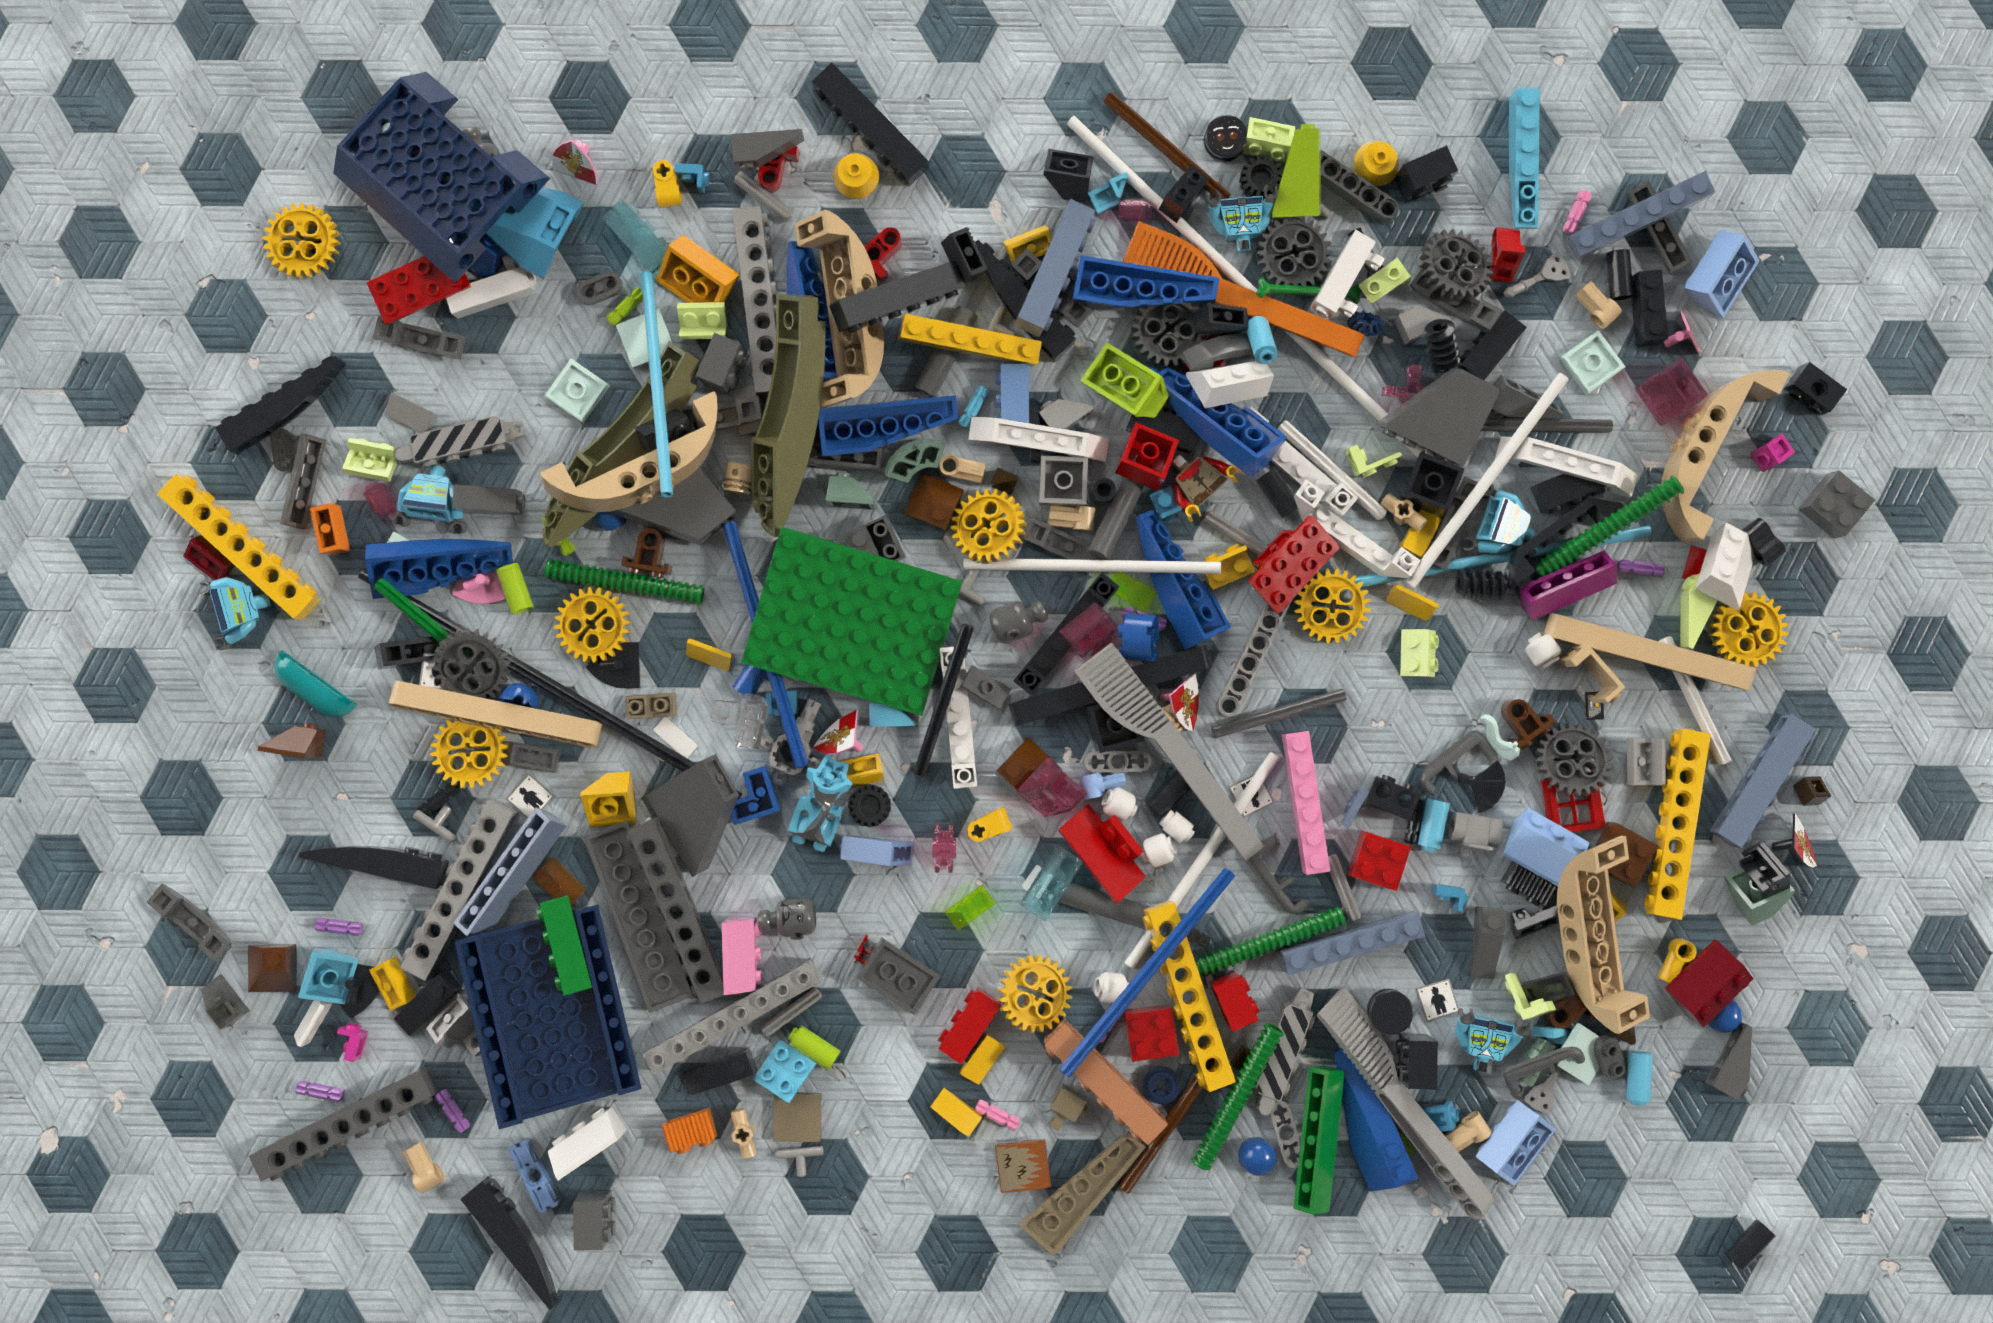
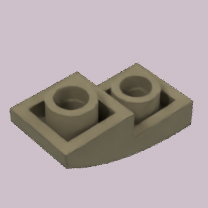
M676 693L625 696L627 719L677 716Z

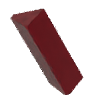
M202 535L190 539L183 557L213 580L226 578L235 567L229 559Z

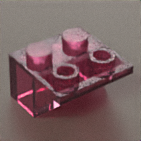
M1682 357L1634 388L1660 426L1709 396Z
M1096 602L1059 631L1082 664L1118 637V627L1109 614Z
M1048 757L1016 791L1019 796L1044 817L1072 811L1088 794Z

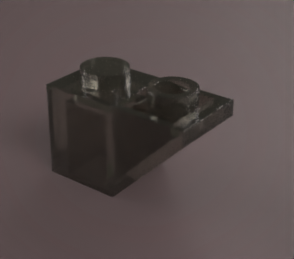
M222 974L201 989L205 1010L220 1030L232 1026L250 1011Z

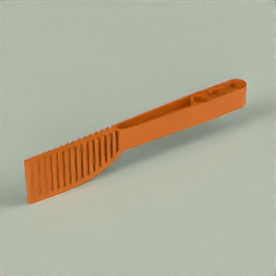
M1138 221L1122 262L1219 277L1216 301L1212 302L1222 305L1226 304L1227 306L1245 307L1247 309V316L1252 318L1263 316L1270 325L1352 357L1357 356L1365 337L1364 334L1268 296L1260 298L1255 291L1222 279L1212 262L1194 245L1178 236Z

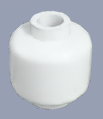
M1539 632L1528 639L1530 644L1526 646L1525 652L1536 667L1542 666L1546 668L1560 659L1558 655L1561 653V648L1550 634L1542 636Z
M1121 787L1108 789L1101 801L1104 813L1110 817L1116 815L1120 821H1125L1128 817L1132 818L1137 811L1135 796Z
M1163 833L1149 837L1143 842L1142 850L1144 852L1141 856L1145 863L1149 862L1153 867H1159L1172 862L1174 854H1177L1176 845L1172 837H1167Z
M1104 972L1095 980L1094 993L1101 1002L1113 1003L1129 982H1127L1126 977L1122 973Z

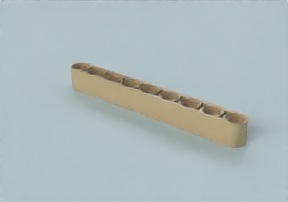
M1549 613L1543 634H1550L1554 639L1575 645L1588 644L1597 651L1746 691L1751 690L1757 669L1554 613Z
M402 681L394 682L388 703L389 706L396 709L589 748L597 747L602 728L601 723L589 719Z

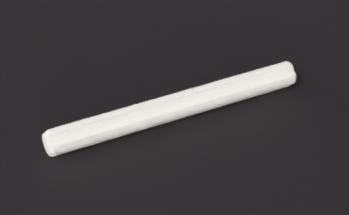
M1285 420L1278 427V430L1287 436V439L1336 484L1342 483L1358 497L1356 502L1376 520H1381L1386 515L1387 510L1288 421Z
M1671 636L1659 641L1676 646ZM1673 671L1701 731L1711 734L1709 748L1717 764L1724 765L1730 762L1731 758L1692 677Z

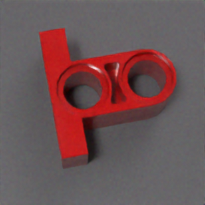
M798 146L781 154L777 160L769 161L759 167L758 179L761 186L769 193H774L780 189L786 160L799 162L800 152ZM767 176H775V180L772 183L764 182Z
M887 227L864 247L868 255L874 251L880 253V257L877 260H871L875 277L881 283L888 278V273L883 268V265L900 250L902 245L900 233L893 227ZM889 236H894L897 238V241L889 245L885 243V239Z
M1496 227L1493 231L1491 243L1493 265L1490 270L1493 274L1489 278L1494 281L1512 282L1524 257L1525 245H1521L1520 230Z

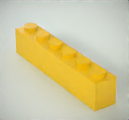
M910 314L901 316L897 340L1015 364H1029L1030 367L1038 365L1042 341Z

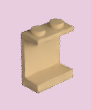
M1588 644L1573 646L1556 661L1562 668L1576 667L1582 662L1604 687L1590 699L1592 703H1613L1622 695L1620 691L1625 686Z

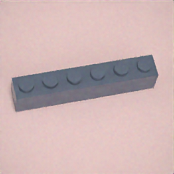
M1704 171L1570 235L1568 241L1577 260L1710 198L1715 193L1714 187L1707 172Z
M1072 199L1069 200L1014 326L1037 337H1040L1043 330L1048 331L1053 320L1049 316L1052 310L1056 312L1062 299L1058 295L1060 291L1065 292L1069 284L1068 272H1074L1079 259L1075 258L1078 251L1082 253L1087 243V239H1084L1086 232L1091 233L1096 220L1092 218L1096 210Z
M1782 714L1709 832L1732 847L1742 848L1746 846L1752 838L1751 833L1754 828L1763 821L1764 812L1767 807L1775 802L1777 791L1788 781L1790 770L1800 762V754L1813 741V733L1816 729L1793 714Z
M536 807L453 924L467 937L492 931L564 831L566 825L552 813Z
M1410 911L1278 950L1284 971L1288 975H1293L1425 937L1419 913Z

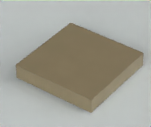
M796 1093L790 1103L784 1102L774 1094L773 1142H821L822 1093Z

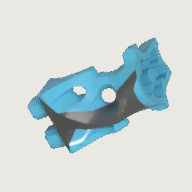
M825 755L817 769L808 767L806 775L807 779L811 782L810 793L808 796L801 795L788 829V833L792 834L793 842L804 844L806 839L814 841V849L824 852L827 846H831L843 812V806L836 807L833 806V803L842 793L847 792L852 785V782L847 778L849 763L833 760L831 755ZM807 810L809 815H804L802 811ZM829 813L835 815L832 821L828 816Z

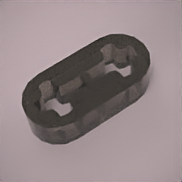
M278 428L270 436L273 464L277 470L291 473L297 452L295 437L292 432L284 428ZM282 434L287 437V440L283 442L284 447L282 443L278 442V439L282 438ZM285 457L290 459V463H287V467L281 465V462L285 461Z

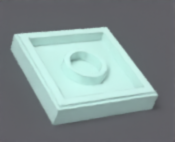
M658 308L656 309L661 355L668 341L672 343L673 341L661 310ZM645 314L617 324L616 327L632 368L636 369L649 364Z
M1599 330L1559 358L1585 395L1591 393L1625 368V365Z
M570 359L544 396L584 423L610 385L573 359Z
M1577 1023L1562 1048L1571 1046L1580 1048L1584 1053L1585 1061L1577 1064L1574 1058L1571 1057L1554 1064L1585 1084L1590 1085L1600 1068L1594 1052V1044L1599 1036Z

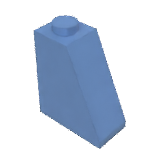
M843 836L840 844V859L886 866L912 865L914 842L863 836Z

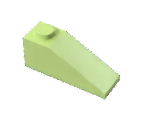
M1700 574L1688 577L1682 585L1683 592L1680 598V647L1685 649L1694 648L1718 601L1695 589Z

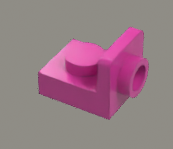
M1781 433L1750 454L1760 470L1765 472L1786 460L1795 451L1783 433Z
M347 1023V1025L338 1028V1034L350 1037L344 1044L343 1052H345L343 1060L354 1062L361 1059L368 1031L361 1029V1025Z

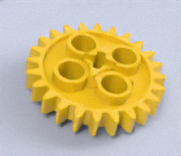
M303 202L300 203L299 208L294 203H291V210L283 206V214L281 215L274 212L277 219L275 221L268 219L272 226L271 228L264 227L269 236L262 237L263 240L269 243L264 245L263 249L269 251L266 257L273 260L271 264L276 268L279 267L278 270L283 274L287 272V275L292 278L296 274L300 279H303L304 273L311 279L313 271L321 275V267L329 270L327 262L335 263L331 256L332 254H339L334 249V246L341 245V242L335 239L340 236V233L333 230L337 227V224L331 221L332 217L324 214L325 211L321 208L316 210L313 204H310L307 208V205ZM294 225V230L287 233L289 226ZM317 226V231L314 234H310L311 228ZM293 247L292 254L286 256L287 250ZM316 248L315 255L309 257V252Z
M986 488L984 495H981L977 490L975 498L967 495L969 502L961 501L962 510L955 509L959 516L952 517V521L957 524L951 526V530L956 532L952 538L954 541H958L956 543L957 548L962 549L961 552L964 556L969 554V558L972 561L977 557L981 564L985 558L989 564H992L993 557L1001 562L1002 554L1009 558L1008 550L1011 549L1016 552L1017 549L1014 544H1022L1018 536L1026 534L1020 528L1027 525L1024 520H1021L1025 517L1023 511H1019L1022 507L1019 503L1014 504L1016 501L1014 497L1008 498L1005 491L999 495L997 489H994L993 493L990 494V491ZM991 507H997L994 514H988V510ZM971 520H978L974 527H968ZM988 523H990L991 528L987 529L986 527ZM1003 525H1009L1006 532L999 533ZM989 538L987 545L980 546L982 539Z
M1326 568L1325 575L1323 576L1318 571L1316 573L1317 578H1312L1309 585L1306 584L1304 586V592L1300 591L1298 593L1301 599L1294 600V603L1300 605V608L1295 609L1294 612L1301 613L1302 615L1297 619V622H1305L1302 630L1310 628L1308 634L1310 637L1317 633V641H1320L1323 636L1327 644L1330 643L1331 638H1334L1335 642L1339 643L1341 636L1348 641V633L1357 636L1355 628L1363 629L1364 627L1360 623L1361 620L1368 621V618L1363 615L1364 612L1371 611V609L1365 607V604L1371 602V600L1363 597L1368 593V590H1360L1363 582L1355 584L1357 576L1353 575L1347 578L1348 571L1346 570L1342 575H1339L1338 568H1335L1333 574ZM1321 586L1328 589V596L1325 599H1318L1316 596V590ZM1344 589H1349L1352 594L1351 599L1347 602H1342L1339 598L1340 592ZM1334 599L1336 604L1353 606V609L1334 608L1333 612H1330V609L1327 607L1312 606L1311 603H1331ZM1323 610L1325 612V619L1322 622L1314 621L1313 614L1315 611ZM1341 612H1345L1349 616L1348 622L1344 625H1339L1336 621L1337 615Z
M588 587L587 594L583 589H579V596L574 593L570 594L571 602L563 600L566 607H558L562 616H555V619L559 620L560 624L554 626V628L561 630V633L557 634L556 638L564 639L560 644L561 647L569 646L566 651L567 654L575 651V659H579L583 655V662H588L591 656L592 661L597 663L599 656L603 661H607V654L612 657L616 656L615 648L623 650L619 643L628 642L623 636L624 634L631 633V631L625 629V626L632 624V622L625 620V617L630 612H622L626 604H617L620 597L614 596L610 599L611 591H606L603 595L602 588L598 587L596 593H594V589ZM594 602L597 610L594 614L589 615L587 607L590 603ZM607 609L606 614L601 616L603 610ZM611 617L614 620V627L611 630H607L604 623L606 619ZM575 620L581 622V629L578 632L572 630V623ZM590 621H596V622H595V626H597L596 629H590V628H591V625L589 624ZM586 633L583 640L579 641V637ZM596 635L599 643L596 647L592 648L589 645V639Z
M1744 592L1742 603L1738 610L1724 604L1725 607H1716L1720 614L1711 616L1716 620V623L1709 624L1711 628L1715 629V632L1709 634V636L1717 638L1712 643V645H1720L1717 653H1726L1724 659H1732L1733 662H1741V664L1748 666L1750 664L1751 667H1758V663L1766 665L1767 659L1774 660L1775 656L1773 653L1782 652L1778 645H1786V642L1781 639L1782 636L1789 635V633L1783 631V627L1788 626V623L1781 622V619L1786 615L1777 613L1781 606L1772 607L1774 599L1765 601V594L1757 597L1756 592H1751L1749 595L1747 592ZM1753 609H1755L1758 612V618L1756 620H1754L1752 617ZM1732 618H1734L1737 622V626L1735 629H1733L1730 625V620ZM1750 626L1751 630L1747 633L1746 629ZM1763 630L1767 633L1766 641H1763L1761 638ZM1742 639L1746 643V648L1744 651L1740 648L1739 645Z
M448 719L446 720L447 728L439 726L442 734H434V737L438 739V743H431V746L437 749L435 752L430 753V755L437 757V760L432 762V765H440L436 772L438 774L445 773L444 781L452 778L451 785L456 786L460 781L461 788L465 789L467 783H469L470 787L475 789L476 782L482 787L485 786L484 779L493 782L491 776L493 773L500 776L497 768L498 766L506 767L501 760L509 758L508 755L503 753V750L508 749L509 746L502 744L507 737L499 736L503 730L460 721L453 723ZM484 732L486 740L481 744H477L475 740L476 735ZM455 735H461V744L453 746L452 738ZM469 745L474 749L491 747L490 751H473L470 756L466 753L449 755V751L468 750ZM486 755L488 763L484 767H479L477 764L478 758ZM461 757L464 760V765L461 769L456 770L454 768V761Z
M1027 955L1026 961L1023 958H1018V965L1015 963L1010 964L1012 971L1004 970L1007 979L999 980L1004 984V988L997 989V991L1003 993V996L997 1000L1005 1004L1000 1010L1008 1011L1005 1019L1013 1018L1011 1025H1019L1020 1030L1025 1031L1028 1027V1032L1034 1033L1035 1029L1038 1032H1043L1044 1026L1047 1029H1052L1051 1022L1059 1024L1058 1016L1066 1017L1063 1008H1070V1005L1066 1003V999L1072 998L1071 995L1067 994V991L1072 989V986L1065 984L1070 978L1067 976L1062 977L1065 969H1057L1058 962L1053 961L1050 963L1049 957H1045L1042 960L1041 955H1036L1035 958L1032 955ZM1028 972L1032 975V981L1029 984L1025 982V976ZM1048 981H1051L1053 987L1052 990L1048 993L1046 990V984ZM1017 985L1051 997L1053 1001L1049 1002L1043 998L1035 997L1031 993L1017 989ZM1022 994L1024 1003L1019 1007L1017 998ZM1043 1003L1045 1010L1040 1015L1038 1013V1006Z

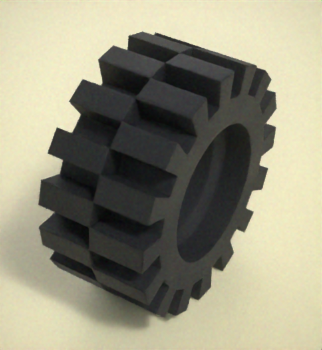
M1257 155L1255 159L1252 157L1248 163H1245L1240 174L1239 183H1241V190H1245L1244 194L1246 196L1248 194L1251 197L1263 196V199H1266L1263 192L1264 186L1256 185L1252 179L1253 173L1258 170L1267 172L1270 177V181L1267 184V194H1273L1275 186L1279 190L1283 171L1279 169V163H1274V158L1269 160L1267 155H1264L1263 158Z
M876 785L859 787L849 799V814L861 826L873 827L880 825L887 819L891 811V800L888 793ZM866 797H874L879 803V809L873 815H867L861 809V802Z

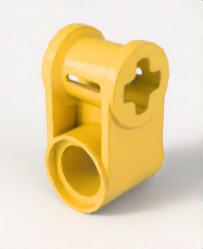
M666 160L657 161L653 166L655 193L659 208L682 205V196L675 170L672 164ZM667 169L666 177H662L663 170Z
M1002 807L972 821L967 827V834L973 841L981 842L993 836L1003 834L1013 829L1005 807ZM974 825L984 827V830L981 832L982 836L972 835L971 832L974 831Z

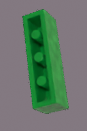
M568 895L540 902L541 908L536 910L539 922H545L547 931L542 932L545 945H551L553 954L548 955L551 968H557L559 977L554 978L557 991H563L565 996L592 988Z

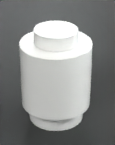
M1171 809L1159 822L1163 827L1162 830L1178 843L1182 841L1188 842L1195 833L1192 830L1194 825L1177 811L1173 812Z

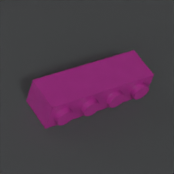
M1603 550L1532 581L1521 589L1519 588L1521 607L1533 621L1618 584L1617 564Z

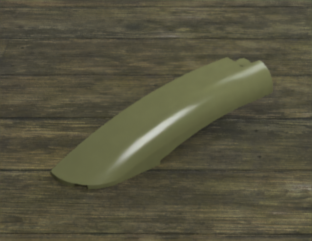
M776 294L774 368L764 413L756 436L751 437L752 501L755 513H759L760 518L763 520L761 522L762 527L773 537L779 536L781 526L784 527L800 489L810 457L820 411L825 366L826 321L818 320V297L811 295Z
M668 341L660 355L665 412L668 413L674 409L683 412L697 385L691 382V379L697 374L701 361L691 353ZM650 375L632 402L601 436L582 452L577 450L566 469L575 487L648 453L642 448L635 427L654 419ZM551 496L544 516L547 526L543 528L545 544L552 548L584 525L598 512L573 508Z

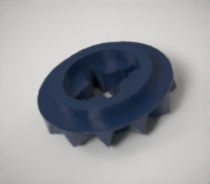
M1363 310L1361 312L1356 311L1347 321L1348 326L1352 330L1360 332L1365 336L1380 335L1385 328V321L1380 319L1379 315H1373L1371 312L1366 313Z
M1157 1066L1150 1069L1143 1078V1091L1146 1097L1156 1104L1170 1103L1177 1097L1180 1091L1179 1077L1169 1067ZM1156 1077L1161 1081L1167 1080L1165 1083L1167 1093L1161 1088L1155 1090L1157 1086Z

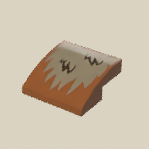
M1045 1139L1023 1140L1021 1142L998 1143L995 1145L1001 1193L1051 1187Z

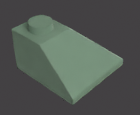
M836 473V476H830L826 494V502L830 507L876 510L874 500L853 477H850V474Z
M1743 869L1725 876V881L1738 909L1752 926L1773 917L1795 893V890L1790 885V888L1766 898Z

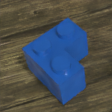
M763 766L742 773L749 796L737 799L731 814L734 825L782 810L769 766Z

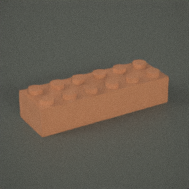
M1064 1017L1059 1020V1024H1056L1044 1036L1045 1051L1054 1060L1058 1057L1062 1064L1084 1039ZM1096 1048L1090 1052L1071 1075L1075 1074L1078 1077L1079 1084L1088 1093L1091 1090L1095 1093L1096 1101L1105 1110L1108 1107L1112 1110L1113 1117L1120 1125H1128L1131 1131L1130 1134L1139 1143L1144 1141L1149 1145L1168 1125L1164 1115Z

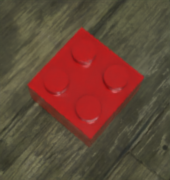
M1135 423L1126 441L1115 474L1158 491L1166 478L1179 440Z
M1361 830L1347 875L1397 891L1411 846Z
M1235 971L1208 981L1225 1022L1232 1032L1259 1021L1256 1015L1260 1013L1255 1000L1248 996L1247 992L1251 990L1242 974L1238 975Z
M1170 1004L1124 1011L1132 1062L1179 1055L1173 1010Z

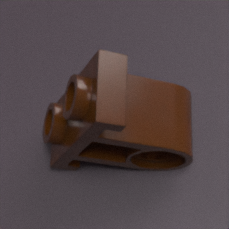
M653 528L642 530L638 536L634 562H631V558L623 556L621 566L626 567L627 572L641 574L642 570L649 571L650 576L664 578V574L671 575L673 566L664 563V567L661 568L665 547L664 536ZM650 535H655L657 538L656 544L648 547L647 538Z
M1522 699L1508 700L1501 708L1504 720L1518 737V739H1509L1506 742H1517V747L1521 750L1529 747L1533 743L1532 739L1538 734L1543 736L1552 729L1550 725L1556 722L1551 714L1540 716L1543 720L1541 721L1530 705ZM1514 705H1517L1520 709L1517 717H1514L1511 713Z
M1571 980L1570 983L1575 994L1571 997L1553 1001L1556 1010L1544 1014V1018L1548 1023L1561 1029L1570 1026L1582 1014L1592 1020L1595 1019L1594 1015L1580 999ZM1561 1009L1563 1013L1561 1019L1555 1020V1012Z

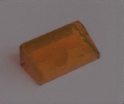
M556 858L548 861L534 876V879L553 898L568 895L571 906L586 891V888Z

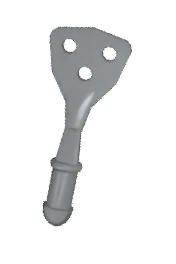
M1555 252L1545 261L1537 275L1525 281L1521 280L1518 284L1506 288L1504 296L1506 298H1513L1514 295L1527 291L1528 287L1543 280L1558 282L1569 279L1571 273L1567 262L1559 252Z
M1555 1064L1556 1073L1552 1074L1550 1072V1075L1543 1082L1533 1086L1523 1097L1524 1102L1534 1110L1546 1114L1552 1112L1554 1103L1553 1085L1557 1076L1562 1071V1068Z

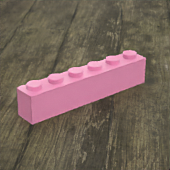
M1309 731L1281 734L1302 873L1309 875L1330 872Z

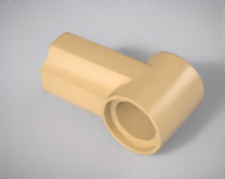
M1592 281L1574 295L1590 313L1591 321L1602 330L1622 314L1620 306L1614 300L1607 299Z
M945 455L941 458L938 470L943 477L982 483L985 463L957 458L954 455ZM952 461L955 464V470L952 472L945 471L943 463Z
M1050 506L1049 525L1073 528V530L1081 532H1094L1096 508L1088 506H1075V508Z
M1475 1111L1465 1116L1461 1120V1124L1445 1133L1444 1136L1459 1152L1473 1142L1479 1143L1487 1139L1492 1131L1479 1111Z
M423 1141L402 1152L413 1172L412 1180L414 1186L420 1193H424L444 1182L445 1177L442 1169L437 1163H433Z

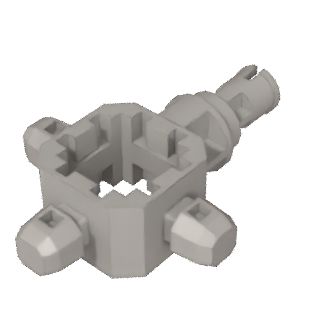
M808 698L801 716L796 719V724L808 760V765L805 767L817 769L821 761L815 757L810 758L813 750L809 741L814 732L812 730L814 727L813 721L822 704L814 703V700ZM786 734L779 736L776 742L772 738L762 737L759 743L761 749L767 752L772 751L769 761L771 766L779 769L778 772L775 771L773 783L779 786H783L788 779L787 774L797 775L805 769V767L795 769L777 761L782 745L787 740Z

